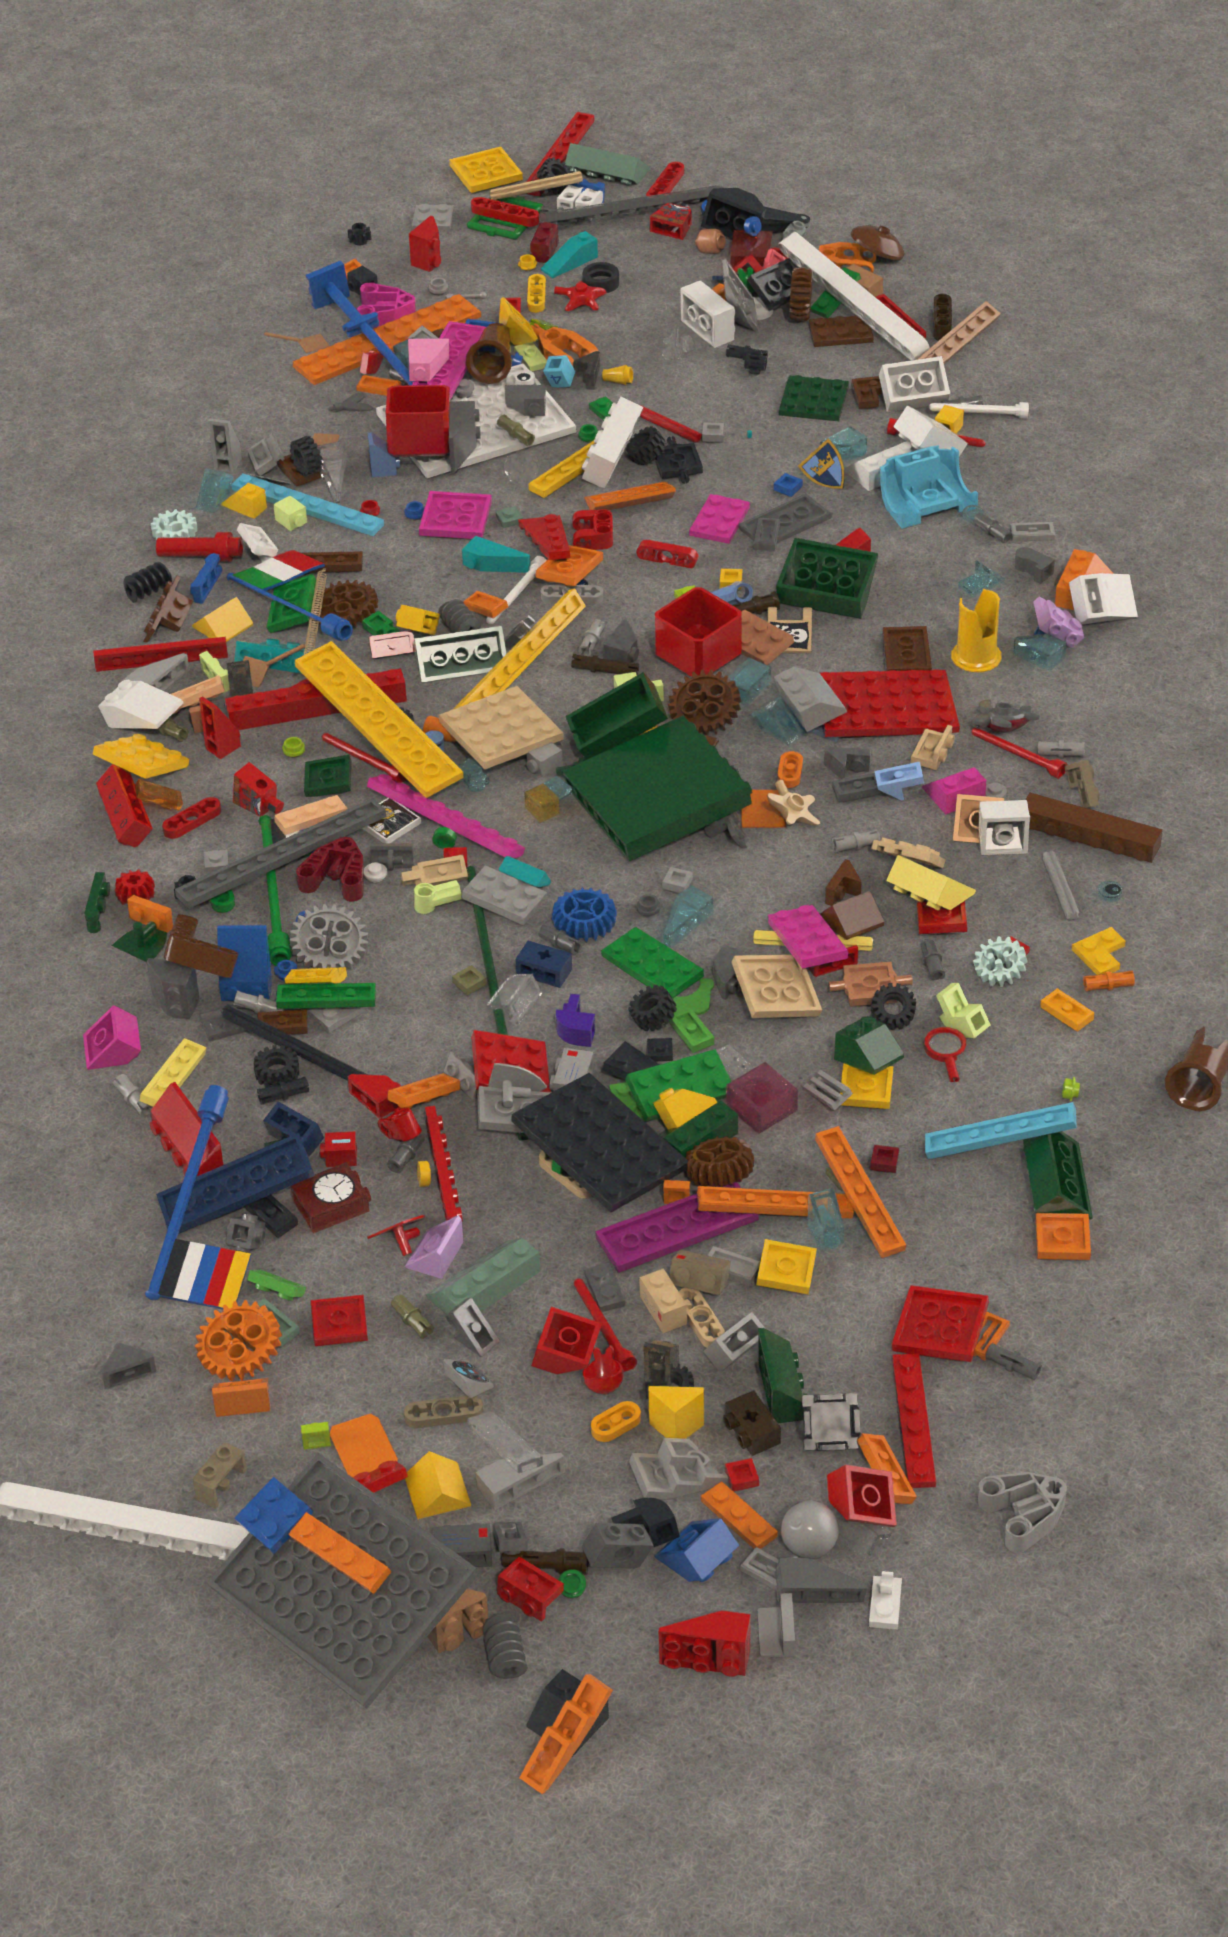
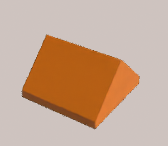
M268 1378L214 1383L212 1387L216 1417L270 1411Z

